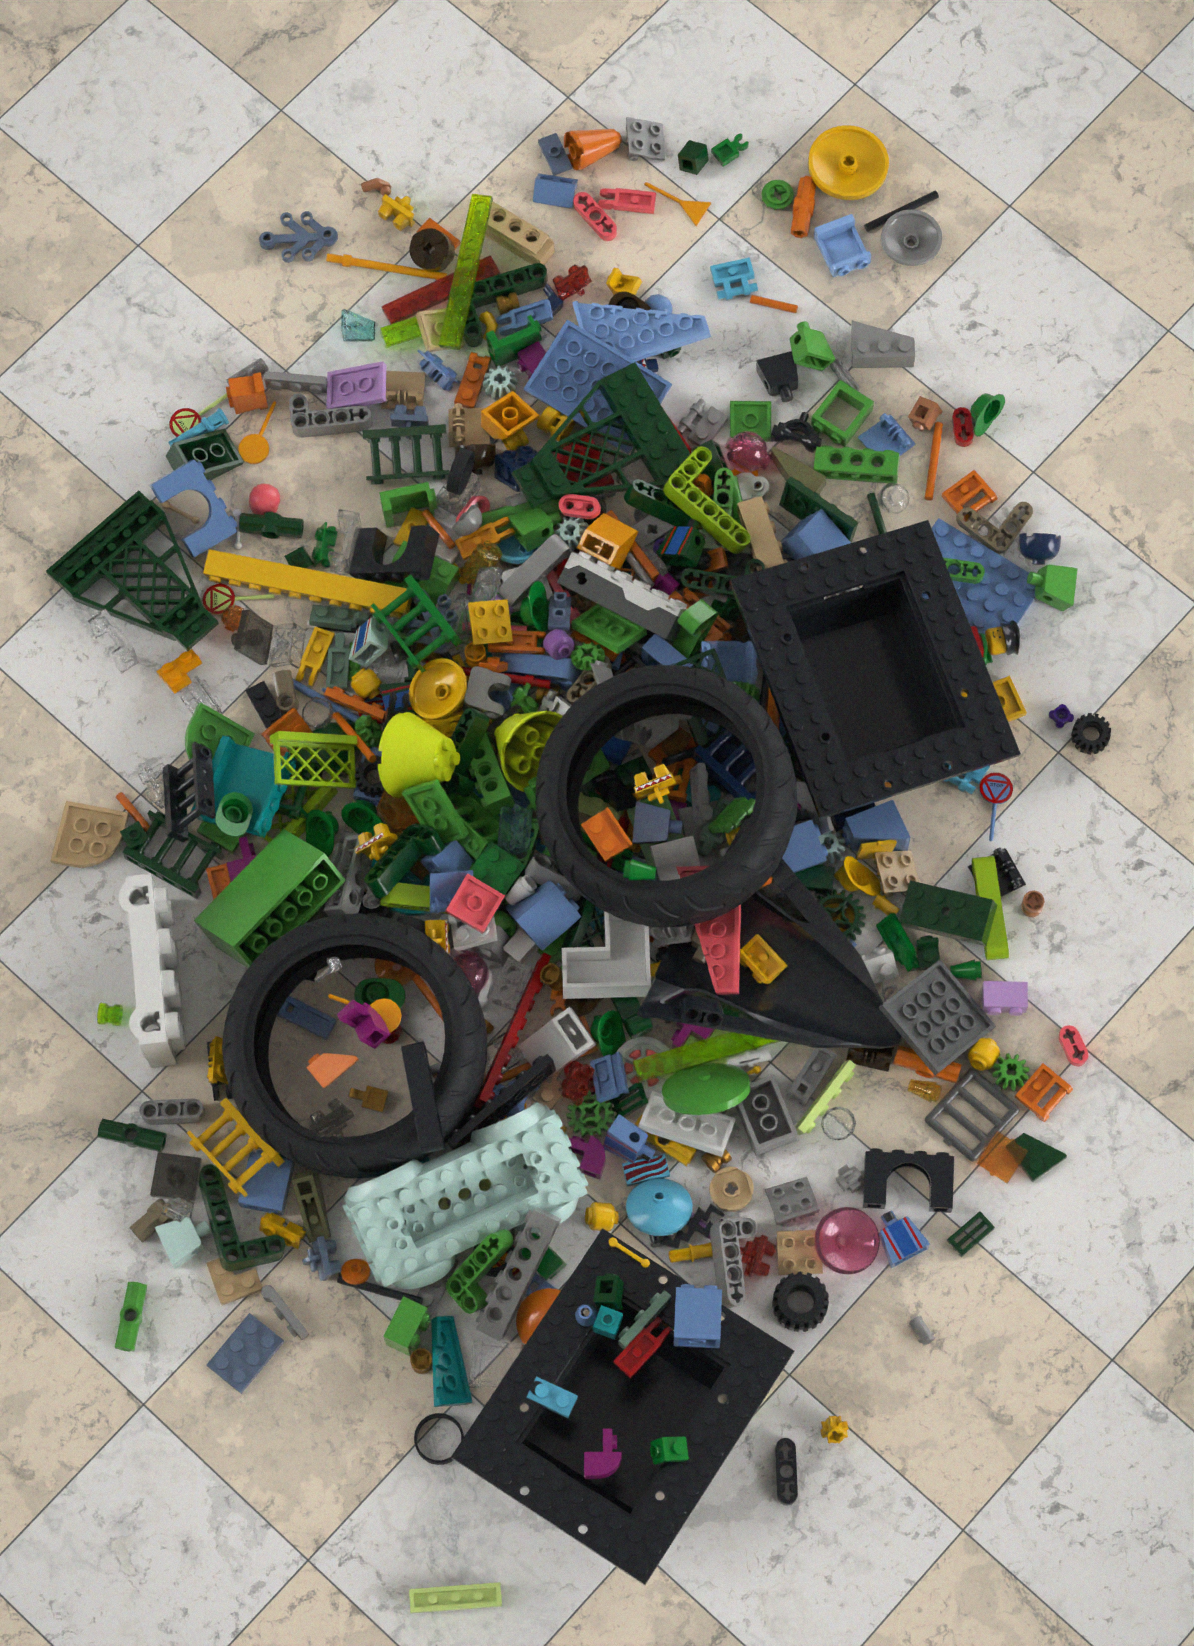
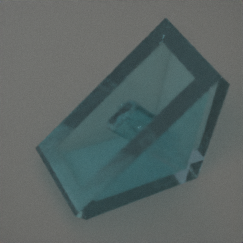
M343 309L341 316L343 341H374L375 321Z

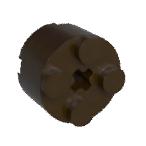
M427 228L412 236L409 252L411 259L417 266L427 271L440 272L445 270L450 262H452L455 248L447 235L436 229ZM432 247H434L435 250H433L430 254L429 250H431Z

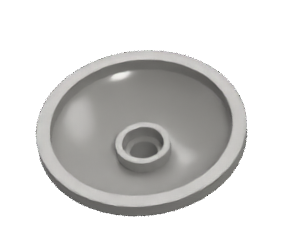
M903 210L895 213L885 222L881 233V243L885 253L893 261L906 266H918L931 261L938 254L942 244V231L937 221L929 214L919 210Z

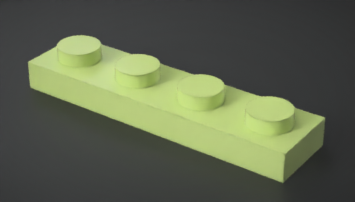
M851 1060L843 1062L796 1124L795 1129L798 1135L811 1132L816 1125L815 1119L818 1115L821 1117L829 1108L827 1103L830 1099L834 1100L842 1091L840 1086L843 1082L847 1083L855 1073L852 1070L856 1064Z
M501 1582L409 1589L410 1613L502 1607Z

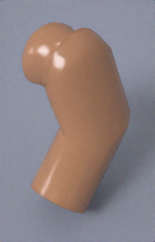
M374 178L361 183L364 193L377 189L382 196L385 194L389 196L391 194L390 183L380 178Z

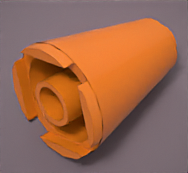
M615 129L572 130L564 135V148L568 147L569 154L567 156L574 170H583L618 149L620 143H622L621 135Z

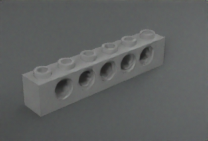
M539 1207L533 1209V1211L529 1210L524 1219V1222L527 1224L523 1231L520 1230L514 1240L517 1245L514 1251H509L505 1259L507 1265L504 1271L500 1270L495 1282L498 1284L495 1290H491L485 1302L488 1305L485 1311H480L476 1322H478L476 1330L497 1341L504 1339L562 1219ZM533 1227L540 1230L541 1237L539 1239L532 1236L531 1230ZM524 1247L531 1251L530 1259L523 1257L522 1249ZM514 1267L520 1269L522 1274L520 1279L513 1276L512 1269ZM504 1287L511 1290V1298L504 1297L502 1292ZM494 1307H497L502 1311L501 1318H496L494 1316Z

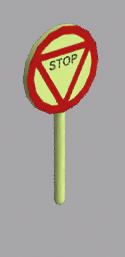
M227 393L199 413L190 408L177 410L169 421L172 434L178 437L201 423L202 419L200 416L225 400Z
M215 584L205 591L202 601L203 606L209 613L221 615L230 611L235 601L274 598L275 595L235 597L231 587L225 584Z

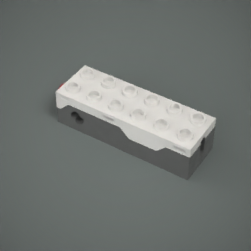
M582 551L579 554L572 552L569 558L564 559L558 565L557 574L560 577L557 583L667 640L675 641L682 628L677 621L687 609L686 603L673 598L669 600L670 595L660 590H650L651 585L641 580L634 579L633 581L632 575L619 570L614 571L615 567L599 560L596 562L597 558Z

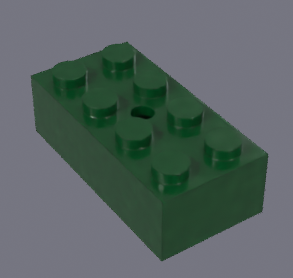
M910 880L899 922L906 928L987 946L997 904L993 899ZM950 910L949 914L944 915L946 911Z

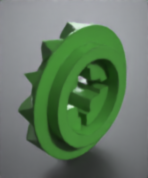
M772 180L762 189V201H764L767 207H771L774 210H784L786 206H790L794 198V191L791 185L783 180ZM775 190L781 195L780 201L777 197H774Z
M583 642L581 646L576 645L575 650L571 651L573 665L581 670H592L590 663L595 664L596 660L601 662L605 660L604 650L600 644L595 645L593 642L590 644ZM584 653H586V654H590V653H591V654H592V657H590V656L584 657Z
M362 715L355 722V731L367 746L377 747L380 744L383 732L380 729L381 725H378L377 720L372 719L370 715Z

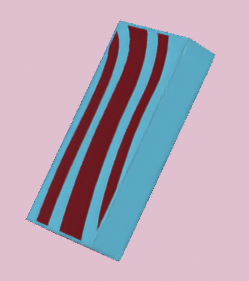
M665 1154L653 1156L649 1162L645 1159H640L634 1163H622L627 1186L640 1184L651 1179L670 1177Z

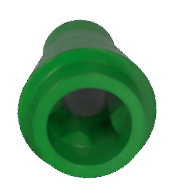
M631 859V861L626 860L623 878H629L628 881L655 880L656 867Z
M974 959L961 964L951 965L950 972L955 978L977 981V979L982 978L981 961H975Z

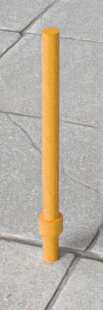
M328 253L326 258L327 262L339 263L345 267L357 266L440 281L447 280V273L353 258L352 255L347 254L341 256Z

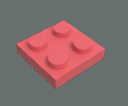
M467 873L445 912L483 934L505 895Z

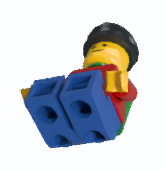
M1011 620L1009 623H1000L999 627L988 628L985 634L978 633L977 627L970 626L985 665L993 662L991 655L1003 653L1007 655L1019 654L1020 630L1014 620Z

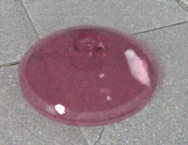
M843 1207L832 1210L821 1219L815 1232V1249L819 1259L827 1268L836 1273L845 1275L859 1273L868 1268L878 1254L880 1245L878 1229L874 1221L859 1209ZM841 1237L845 1239L844 1245L840 1244Z

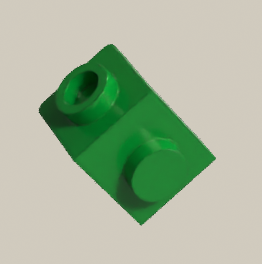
M661 1437L651 1441L650 1454L653 1464L689 1460L686 1437Z

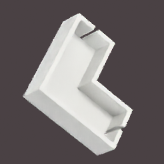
M604 911L605 947L562 948L563 999L646 997L651 987L649 926L624 921Z

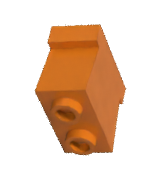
M261 372L254 373L253 376L228 379L229 386L226 387L230 408L234 407L236 415L259 408L260 410L268 409Z

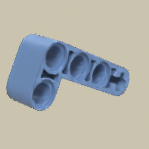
M502 653L500 661L508 662V670L501 673L526 676L527 674L533 675L538 679L551 680V683L558 684L566 692H568L583 672V670L576 668L569 658L555 660L551 656L521 653Z

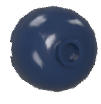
M1027 533L1019 534V550L1026 559L1032 560L1033 565H1045V561L1052 560L1059 552L1061 544L1060 535L1033 533L1032 536H1027Z

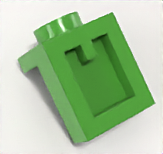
M529 683L523 687H517L512 693L513 699L510 706L520 714L537 712L539 704L527 695L531 687Z

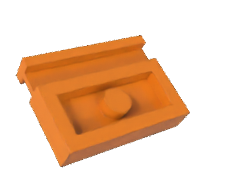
M292 708L262 732L261 735L273 751V744H270V735L277 731L313 732L298 714V711ZM280 747L281 756L289 752L286 747Z
M608 807L581 824L605 862L623 852L629 846H632V842Z

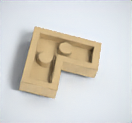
M219 1258L206 1263L221 1306L260 1292L263 1288L256 1268L234 1275L233 1271H227L222 1267Z

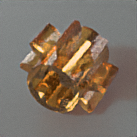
M235 605L234 607H227L223 611L221 621L225 625V629L234 632L245 627L247 615L243 612L244 608Z

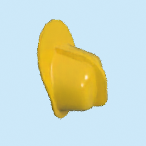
M845 857L844 865L834 874V877L841 883L843 888L849 892L861 890L870 896L880 894L881 884L876 875L854 857Z

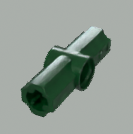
M267 512L264 515L241 513L239 520L240 532L261 534L263 537L276 539L279 536L302 538L304 530L303 519L282 517L280 514Z
M102 1118L97 1136L101 1139L126 1144L131 1148L140 1147L162 1153L167 1134L138 1127L134 1123L125 1124ZM130 1132H137L135 1139H127V1135Z

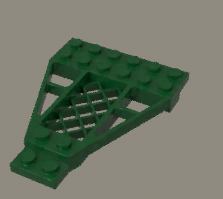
M634 362L600 379L535 455L532 461L513 471L512 475L532 509H535L550 500H559L566 494L592 495L627 491L631 484L621 469L639 459H642L655 481L647 483L663 489L670 476L690 456V452ZM599 389L614 414L598 422H593L586 412L584 405ZM580 413L588 427L557 442L556 438L573 418ZM608 426L606 433H602V432H599V431H598V430H600V429H602V428ZM610 427L622 430L620 438L609 435ZM624 431L627 434L630 441L623 439ZM590 435L588 442H585V441H581V440H580V439H582V438H584V437ZM593 435L604 438L602 447L591 444ZM607 440L618 443L616 451L605 448ZM572 444L571 451L562 449ZM575 444L586 447L585 456L573 452ZM621 444L632 447L630 455L619 452ZM589 448L601 452L599 460L587 457ZM557 453L569 456L567 465L556 461ZM603 453L615 456L613 464L601 461ZM617 457L623 458L622 460L616 462ZM571 458L583 461L581 469L569 466ZM586 462L597 465L595 473L584 470ZM600 466L605 467V469L599 471ZM568 471L579 474L578 482L566 478ZM614 472L623 484L585 488ZM582 475L588 476L587 478L581 480Z
M139 490L46 570L47 575L74 601L177 641L187 651L219 624L218 620L203 607L165 512ZM164 524L169 532L173 546L162 556L157 557L143 541ZM131 551H139V559H128V554ZM143 553H144L149 559H143ZM175 553L178 554L190 588L164 564ZM139 564L138 572L127 573L128 565ZM142 564H153V572H142ZM115 565H124V572L113 573V567ZM101 578L106 579L119 592L106 605L81 596ZM115 578H123V586ZM127 578H138L137 586H126ZM142 578H153L152 586H141ZM156 578H167V586H156ZM171 580H172L177 586H171ZM141 591H152L151 599L140 600ZM155 591H166V599H155ZM170 591H181V599H170ZM129 592H137V599ZM125 599L150 623L112 608ZM143 605H151V611L149 612ZM155 605H166L165 613H154ZM169 605H176L169 611Z

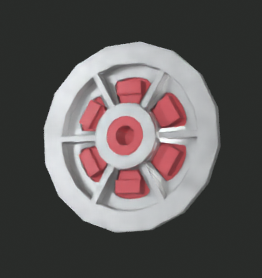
M637 1037L626 1041L618 1051L623 1057L628 1088L635 1083H642L647 1098H650L652 1091L662 1094L664 1082L675 1074V1060L671 1050L663 1042L652 1037Z

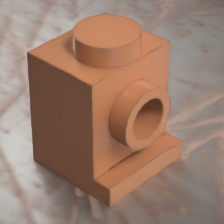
M920 396L908 418L912 422V427L916 430L923 432L926 429L930 431L938 415H941L943 411L936 402Z

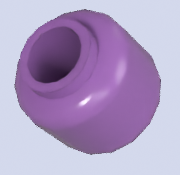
M561 629L552 630L543 641L545 651L555 660L568 658L571 655V651L574 650L575 644L573 639Z

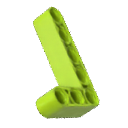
M698 447L670 476L663 487L664 494L692 519L697 520L700 526L725 548L734 554H739L743 552L750 542L751 536L749 532L692 483L712 459L711 451L708 448Z

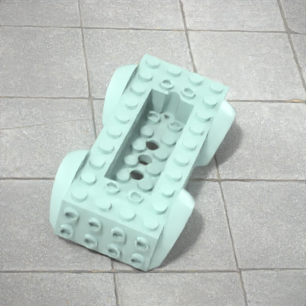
M535 1102L527 1109L511 1117L473 1131L469 1143L423 1164L416 1159H412L384 1175L349 1187L346 1196L343 1197L346 1202L343 1208L350 1223H355L351 1226L359 1243L363 1242L360 1247L368 1263L372 1261L368 1265L376 1282L381 1281L384 1287L393 1284L402 1289H417L433 1284L449 1273L454 1266L458 1253L481 1243L489 1234L501 1229L510 1230L512 1228L523 1231L527 1224L524 1222L529 1210L533 1211L537 1207L562 1219L560 1224L567 1220L575 1211L578 1198L588 1194L585 1188L588 1186V1182L584 1174L577 1168L580 1166L575 1153L573 1154L572 1150L568 1148L572 1146L567 1134L560 1129L563 1124L554 1109L550 1110L547 1105L543 1106ZM482 1179H489L491 1181L490 1189L482 1191L479 1189V1182ZM462 1188L470 1189V1195L465 1199L458 1196ZM443 1197H447L451 1201L447 1209H441L438 1206L439 1200ZM533 1227L531 1230V1233L540 1232V1230L535 1227Z

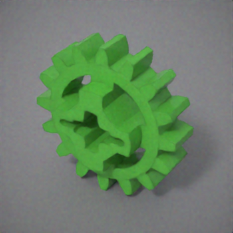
M588 1090L587 1096L583 1097L582 1104L579 1105L582 1096L580 1092L578 1100L572 1098L574 1105L567 1106V1110L571 1113H567L566 1118L572 1119L568 1122V1126H575L573 1133L576 1134L580 1131L581 1138H584L586 1134H589V1137L590 1135L593 1136V1134L601 1137L602 1130L605 1132L609 1130L607 1124H613V1120L609 1118L614 1116V1111L609 1110L612 1108V1103L606 1104V1101L600 1103L596 1099V1093L592 1096L590 1090ZM602 1108L605 1112L604 1120L599 1115ZM576 1110L581 1114L578 1122L575 1117ZM586 1112H588L589 1114H591L592 1112H594V1117L589 1116V1117L587 1118V1117H586Z

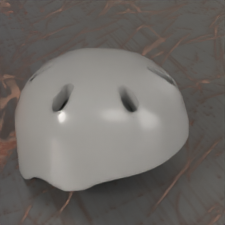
M471 505L468 511L463 513L454 524L452 530L457 535L466 536L480 528L483 517L478 506Z

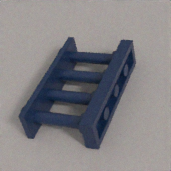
M725 730L707 748L699 745L693 751L691 757L697 763H705L706 771L734 798L746 797L747 800L750 798L756 800L757 789L754 792H749L744 787V783L756 772L755 763L753 762L739 777L734 778L729 773V768L748 750L743 743L723 763H719L713 758V754L734 734Z

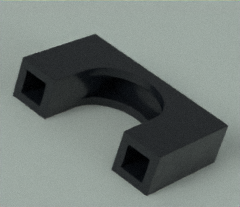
M430 525L411 526L407 547L402 556L391 564L383 565V555L388 536L377 527L359 528L349 574L357 579L382 584L386 581L402 583L410 574L417 582L429 580L440 534Z
M872 1148L870 1151L865 1152L862 1208L885 1209L888 1177L897 1169L910 1167L922 1172L928 1180L930 1188L929 1212H952L954 1156H949L947 1152H937L936 1155H929L925 1151H914V1154L905 1153L904 1150L883 1152L882 1149Z

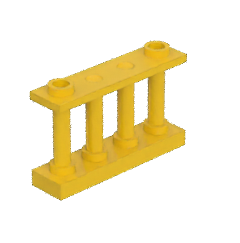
M225 1098L219 1103L224 1108L223 1115L198 1138L190 1130L187 1132V1135L192 1139L189 1142L190 1145L197 1152L202 1150L228 1178L230 1182L227 1185L235 1194L240 1192L246 1197L248 1194L241 1186L267 1163L270 1164L273 1161L279 1167L285 1161L271 1146L260 1138L242 1114ZM234 1120L237 1123L234 1126L236 1129L209 1152L203 1144L228 1121L232 1122ZM247 1133L250 1137L247 1140L248 1143L222 1166L216 1158L241 1135L244 1136ZM260 1147L263 1151L260 1154L261 1157L235 1180L228 1172L250 1152Z

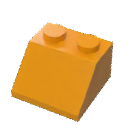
M511 391L481 411V427L493 439H508L537 420L539 414L514 391Z

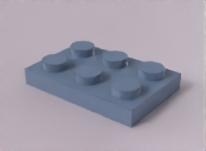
M249 1313L207 1363V1367L242 1394L282 1346L284 1340Z

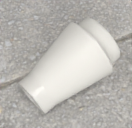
M528 875L519 877L505 898L509 904L514 906L519 901L534 894L537 885Z

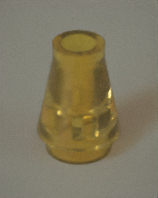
M911 1079L908 1085V1092L930 1103L938 1101L942 1089L941 1085L932 1081Z

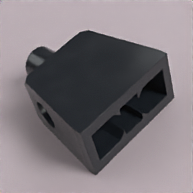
M792 351L756 360V371L770 396L780 394L782 402L793 400L792 391L798 389V373Z

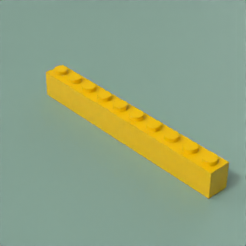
M211 549L208 550L203 574L211 582L221 583V580L228 581L229 585L241 587V584L248 585L249 589L261 591V588L268 589L269 593L281 595V592L288 593L289 597L301 599V596L308 597L309 601L321 603L323 600L328 601L329 605L341 607L343 604L348 605L349 609L355 611H362V608L368 609L372 614L375 613L371 607L373 603L382 610L407 590L402 587ZM412 597L394 610L390 617L401 619L403 615L409 613Z

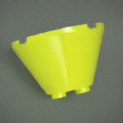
M553 711L516 713L504 720L495 729L494 735L504 776L516 789L524 792L523 788L529 785L528 781L537 777L539 761L545 744L563 717L561 714Z
M410 712L398 713L393 716L381 736L378 751H382L381 764H378L379 776L386 792L396 798H404L402 792L412 786L438 779L439 783L449 781L455 766L460 762V754L456 752L452 739Z

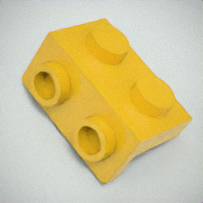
M756 934L740 949V963L745 968L749 967L753 971L752 976L759 983L770 984L788 966L759 934Z

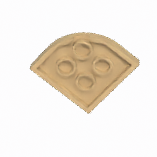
M66 801L50 860L51 863L85 868L104 862L119 848L123 840L120 831L126 828L129 813Z

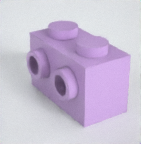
M983 982L982 1010L987 1012L988 1015L1009 1013L1012 1016H1020L1022 1013H1026L1028 1008V982Z

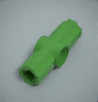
M128 1282L123 1308L120 1311V1323L115 1349L127 1352L135 1351L139 1326L142 1323V1311L147 1291L146 1284L140 1282ZM128 1313H137L133 1321H126Z

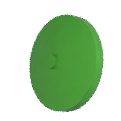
M706 1063L682 1069L670 1076L662 1086V1096L665 1105L675 1112L688 1115H706L725 1111L741 1103L750 1092L748 1074L737 1066L725 1063Z

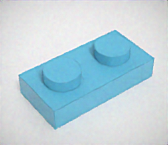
M536 1376L534 1382L539 1381L542 1384L536 1386V1395L529 1391L527 1398L569 1418L578 1396Z

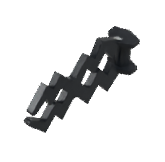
M712 1204L709 1205L706 1212L698 1207L694 1217L690 1218L686 1224L689 1226L687 1234L679 1230L674 1240L667 1235L663 1237V1240H659V1236L649 1235L651 1247L655 1248L662 1245L678 1249L681 1239L688 1243L695 1231L708 1238L713 1223L709 1221L706 1228H703L699 1224L700 1220L703 1219L707 1222L712 1212L721 1217H724V1213Z

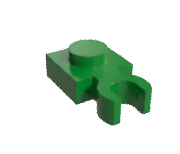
M741 133L734 137V141L730 142L727 138L711 148V153L722 166L738 158L739 151H744L748 148V141L743 144L739 143L743 136Z

